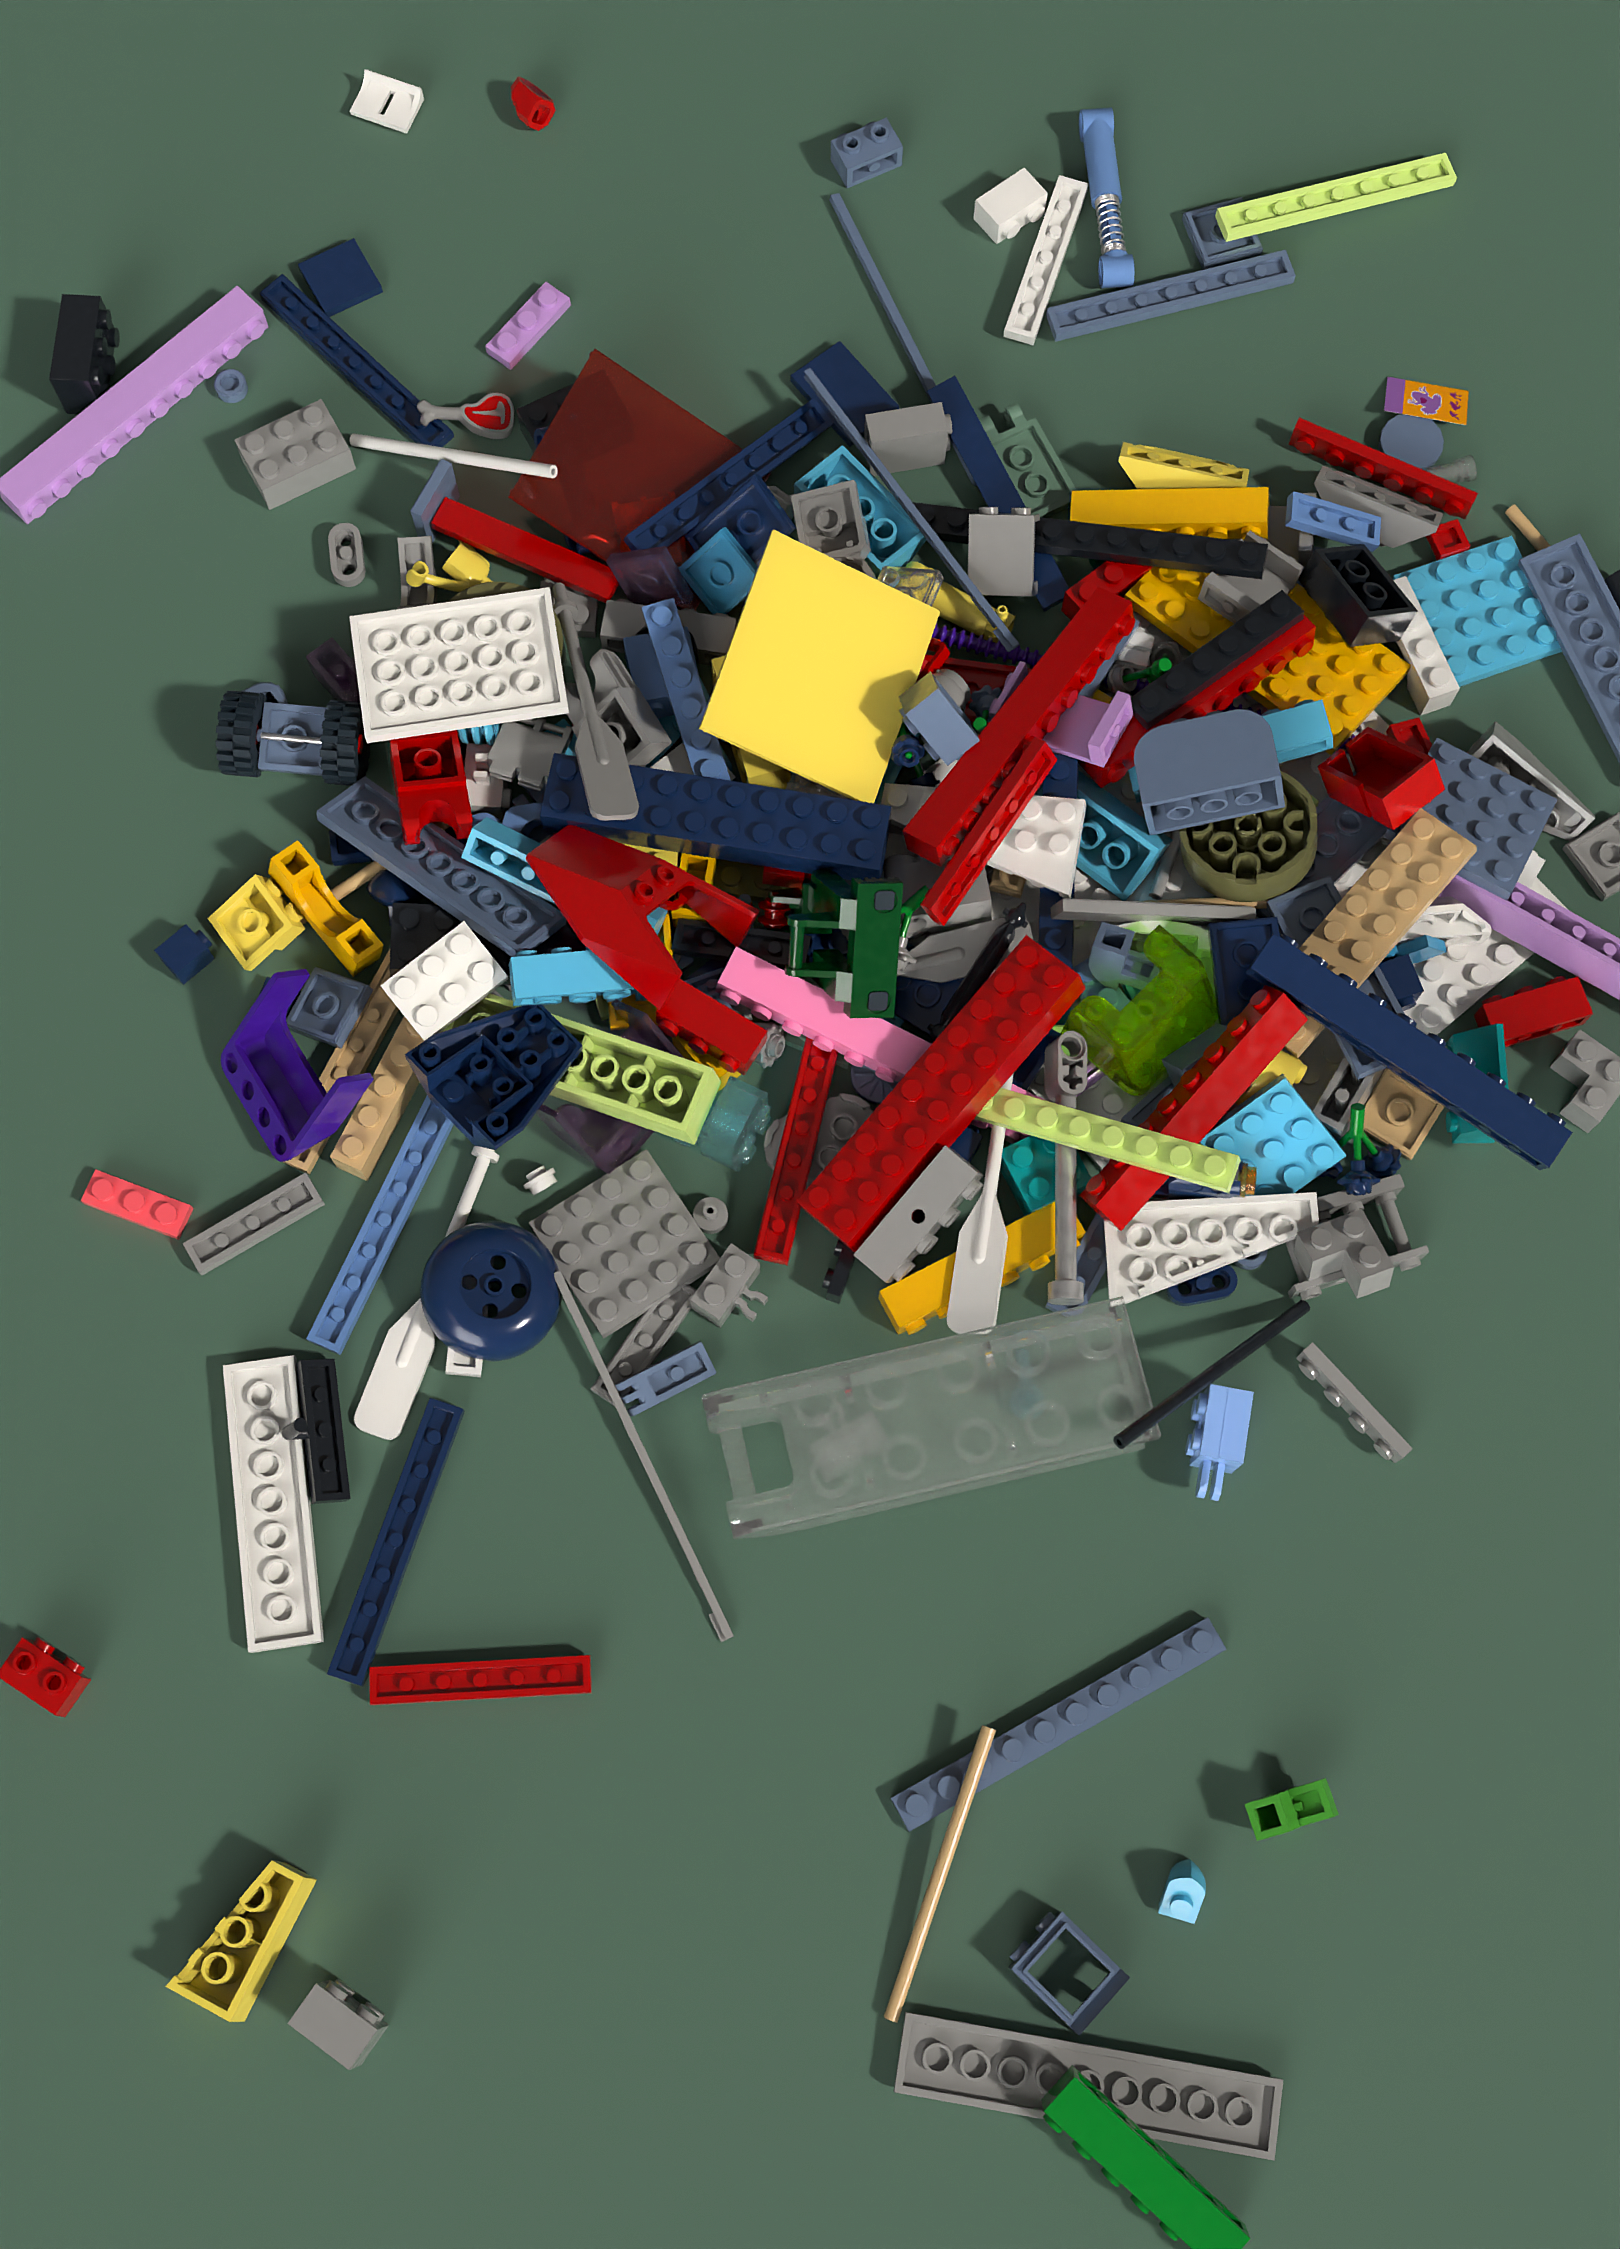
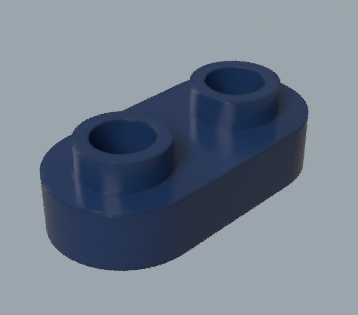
M1226 1265L1179 1283L1189 1287V1294H1181L1178 1291L1179 1284L1166 1288L1169 1299L1179 1306H1191L1222 1300L1229 1297L1235 1290L1238 1281L1237 1275L1231 1266ZM1212 1278H1220L1224 1286L1222 1288L1215 1287L1212 1284Z

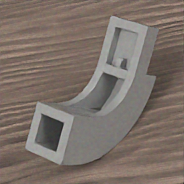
M432 536L397 538L401 575V603L397 609L437 604L436 586L422 583L419 587H413L406 581L407 572L412 569L417 561L424 562L429 568L428 574L436 576Z

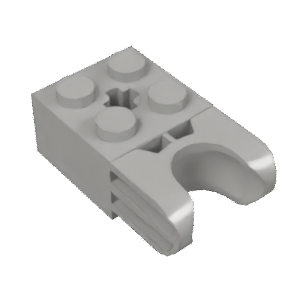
M600 649L590 660V667L594 673L596 683L592 694L597 713L623 742L628 765L645 767L667 748L672 741L620 658L614 652ZM570 682L565 683L569 709L567 715L574 725L572 730L578 738L584 721V714L576 683Z

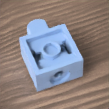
M1210 1384L1203 1393H1199L1198 1399H1194L1191 1409V1420L1196 1421L1193 1433L1188 1435L1185 1455L1191 1456L1189 1466L1199 1467L1196 1497L1204 1499L1210 1470H1213L1210 1500L1218 1501L1222 1491L1224 1472L1232 1474L1244 1463L1254 1392Z

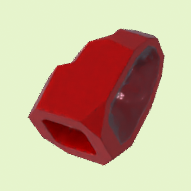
M519 76L516 78L511 86V98L517 116L529 128L539 131L549 124L556 111L553 100L527 79Z

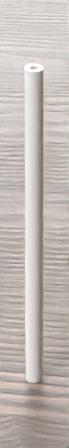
M353 433L349 440L351 446L435 460L444 459L453 463L546 478H555L558 472L556 465L362 434Z

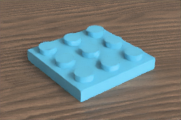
M1281 1074L1223 1116L1200 1142L1203 1146L1240 1157L1241 1161H1243L1242 1179H1238V1181H1241V1193L1243 1196L1295 1193L1347 1156L1343 1148L1284 1074Z

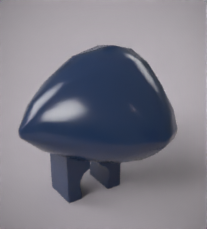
M386 868L377 873L366 887L370 896L375 901L388 906L389 926H392L393 903L416 904L425 897Z

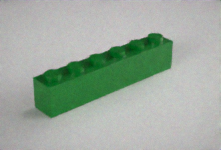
M1073 2065L1041 2099L1043 2112L1045 2113L1043 2118L1048 2125L1059 2134L1064 2130L1074 2139L1072 2142L1074 2148L1085 2159L1090 2160L1093 2157L1103 2166L1101 2172L1114 2186L1119 2187L1122 2184L1132 2193L1130 2196L1131 2200L1145 2214H1148L1150 2211L1153 2212L1161 2220L1159 2223L1160 2227L1174 2241L1181 2238L1190 2249H1242L1250 2240L1246 2225Z

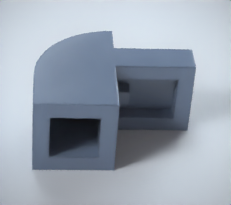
M1102 921L1089 957V968L1092 975L1101 984L1117 991L1119 983L1152 993L1163 960L1130 950L1135 932Z

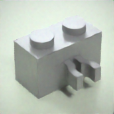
M731 1243L690 1299L691 1308L719 1328L722 1327L736 1306L741 1309L746 1318L753 1322L757 1317V1313L748 1308L747 1302L742 1297L744 1296L750 1301L757 1300L764 1306L768 1302V1297L761 1292L749 1290V1287L760 1274V1262Z

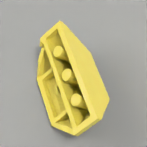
M1127 442L1122 444L1118 461L1137 489L1247 487L1249 469L1237 468L1234 465L1158 447L1140 444L1133 445Z

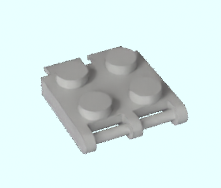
M541 717L537 720L527 719L519 721L534 726L533 728L515 723V721L503 723L487 757V765L490 766L489 776L513 782L515 776L519 775L518 785L541 791L544 783L547 784L553 754L566 753L574 734L572 727L566 726V728L552 725L546 723V719ZM546 729L552 732L562 734V737L548 732H544L543 730Z

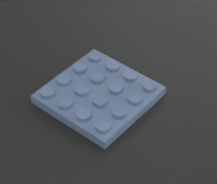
M1436 738L1427 755L1435 759L1445 790L1430 803L1422 807V809L1477 846L1476 853L1457 875L1507 901L1558 799ZM1414 815L1395 830L1388 828L1384 838L1392 841Z

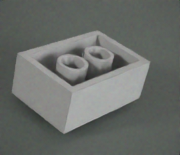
M322 399L234 440L241 459L269 510L356 469L350 448Z

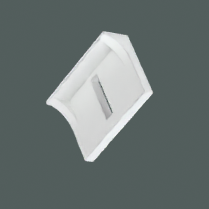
M365 69L361 89L350 109V113L359 118L407 134L424 101L422 89ZM390 95H394L385 114L382 115L381 112Z

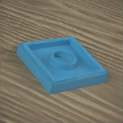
M724 527L677 570L712 614L723 613L727 615L748 596L758 567L729 530Z

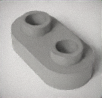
M337 524L330 530L328 535L331 571L338 584L344 587H353L363 581L366 573L362 538L358 528L353 524ZM345 541L351 542L348 546H342V543ZM354 570V573L345 575L346 571Z

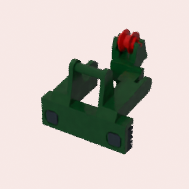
M819 869L812 871L811 880L814 883H802V890L799 887L768 891V898L758 903V907L765 910V914L758 917V922L763 924L767 930L790 933L789 964L785 965V974L792 977H811L834 1001L844 1002L843 1012L849 1018H894L903 882L899 877H894V879L891 877H887V879L879 877V879L864 877V882L859 877L851 878L850 886L837 872ZM792 908V914L785 916V911ZM832 928L849 930L847 959L838 949H813V956L809 957V962L802 963L804 934H832Z

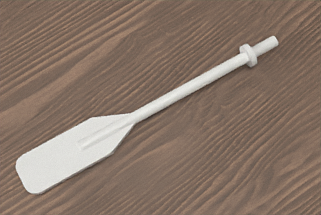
M1013 1074L1001 1088L1011 1091ZM993 1124L983 1192L959 1231L947 1312V1325L957 1334L987 1335L993 1331L997 1320L1008 1234L996 1196L1006 1128Z
M479 1146L473 1147L471 1154L477 1158L445 1237L465 1226L489 1163H497L500 1156L494 1152L495 1150ZM421 1299L388 1330L354 1415V1422L361 1431L382 1439L392 1440L401 1434L435 1349V1333L425 1318Z

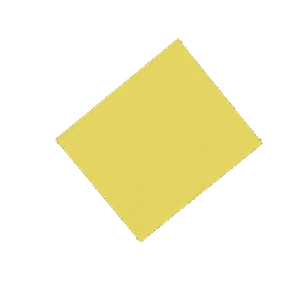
M773 529L699 729L852 800L874 803L892 753L891 749L897 739L902 719L904 718L899 712L902 708L899 696L917 681L940 611Z

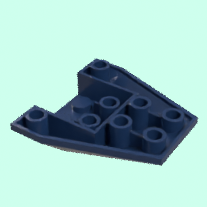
M524 1005L432 1035L406 1053L405 1057L429 1099L475 1146L496 1150L524 1130L582 1051L583 1045L543 1005Z

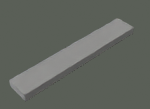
M1063 898L1051 907V919L1107 922L1166 920L1207 926L1210 923L1256 919V908L1250 906Z

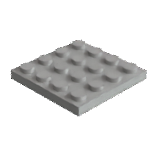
M647 1149L529 1222L537 1238L545 1244L553 1255L565 1281L603 1339L636 1319L657 1303H661L680 1291L682 1287L691 1284L711 1271L720 1259Z

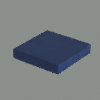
M354 238L298 264L299 270L319 306L329 317L383 293L380 282Z

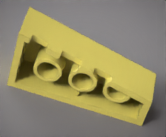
M271 1861L240 1897L239 1903L227 1917H223L214 1928L215 1931L201 1948H197L188 1959L187 1965L165 1987L228 2022H245L317 1879L285 1862Z

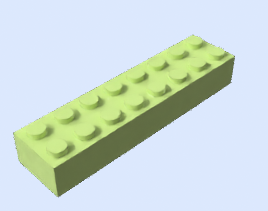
M490 993L446 1027L444 1031L520 1006H513L512 1000ZM552 1014L583 1045V1049L549 1095L695 1145L721 1085V1080L712 1067Z

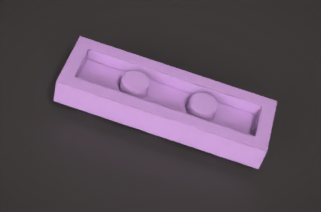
M545 282L486 344V353L511 370L571 306L570 298L548 282Z

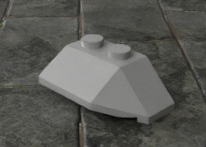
M1322 466L1314 483L1322 500L1381 517L1379 544L1381 547L1395 548L1436 533L1443 513L1431 510L1428 506L1355 476L1334 471L1326 466Z

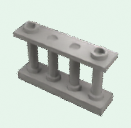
M1400 1174L1380 1179L1378 1184L1372 1186L1370 1194L1354 1196L1353 1194L1348 1195L1345 1190L1317 1198L1319 1224L1329 1221L1331 1214L1343 1211L1344 1215L1364 1209L1363 1205L1376 1202L1377 1206H1381L1398 1254L1389 1256L1394 1268L1400 1267L1401 1271L1415 1268L1421 1265L1420 1260L1429 1253L1427 1245L1412 1250L1395 1205L1396 1195L1405 1187ZM1296 1239L1285 1242L1299 1283L1294 1284L1288 1291L1289 1298L1301 1296L1302 1300H1308L1321 1295V1289L1347 1282L1342 1270L1308 1281L1293 1253Z

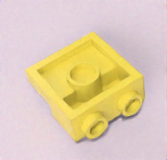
M255 874L207 918L244 970L252 971L275 949L282 951L306 929L300 922L304 916L293 903L287 904L281 896L284 892L272 877L267 878Z

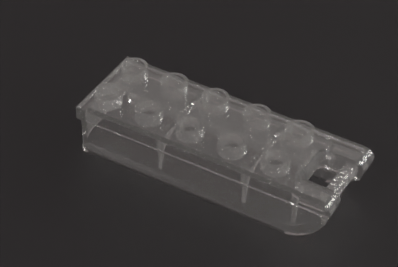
M1123 1296L725 1388L701 1396L709 1432L719 1433L734 1497L733 1500L726 1502V1507L735 1540L805 1530L1144 1449L1146 1442L1158 1440L1161 1437L1157 1423L1123 1449L1118 1448L1113 1441L1114 1436L1154 1408ZM772 1421L778 1423L782 1429L793 1481L787 1487L756 1494L741 1428Z

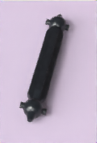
M1022 902L1016 908H1011L1010 910L1008 908L1003 910L1002 913L1005 915L1006 922L996 928L941 1013L940 1024H929L927 1027L930 1031L931 1044L988 980L1014 940L1015 929L1021 926L1023 928L1027 927L1028 922L1025 921L1027 905Z

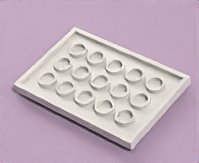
M550 587L349 616L364 735L367 743L569 713Z

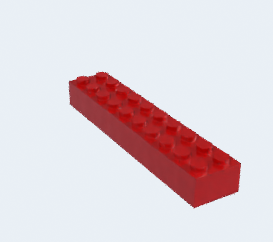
M1025 935L796 1202L855 1253L945 1145L950 1147L986 1103L999 1091L1086 988L1080 975L1029 936Z

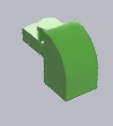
M1326 1778L1288 1788L1244 1804L1257 1841L1339 1815Z

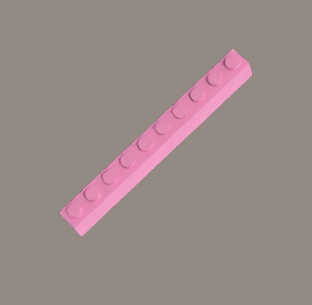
M735 947L715 989L716 992L720 993V998L725 1002L738 1006L740 1003L752 1009L751 1013L755 1017L764 1021L772 1019L782 1024V1029L787 1033L798 1037L802 1034L814 1040L813 1044L824 1051L831 1052L832 1049H835L838 1053L844 1055V1059L848 1063L857 1067L865 1065L875 1070L877 1077L893 1083L894 1080L899 1082L931 1046V1043L881 1018H849L843 1012L844 1002L834 1001L823 989L799 977L788 976L784 970L738 947ZM1012 1084L1011 1091L1042 1099ZM974 1119L971 1124L979 1128L986 1129L987 1126L992 1128V1124ZM1006 1128L1004 1140L1014 1144L1031 1135Z

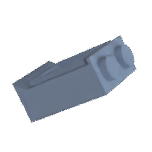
M1049 1911L1035 1927L1039 1932L1029 1944L1023 1940L1009 1957L1013 1960V1963L1008 1968L1074 2033L1080 2036L1131 1977L1118 1967L1063 1911H1058L1055 1915ZM1065 1928L1110 1971L1072 2015L1028 1972Z

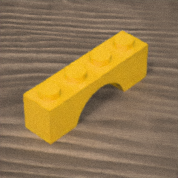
M298 840L270 859L268 874L353 977L380 958L384 944L363 919H358L351 915L338 902L328 888L319 865Z

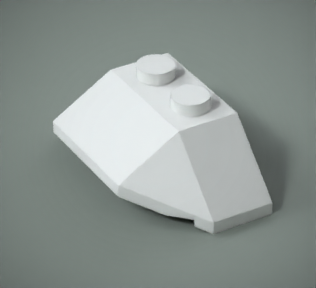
M1439 895L1395 946L1423 935L1445 941V946L1480 944L1492 932L1491 925L1452 896L1440 897Z

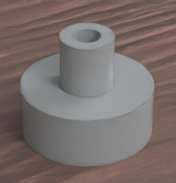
M706 1197L695 1205L693 1218L702 1232L715 1234L722 1231L727 1225L728 1210L720 1199Z

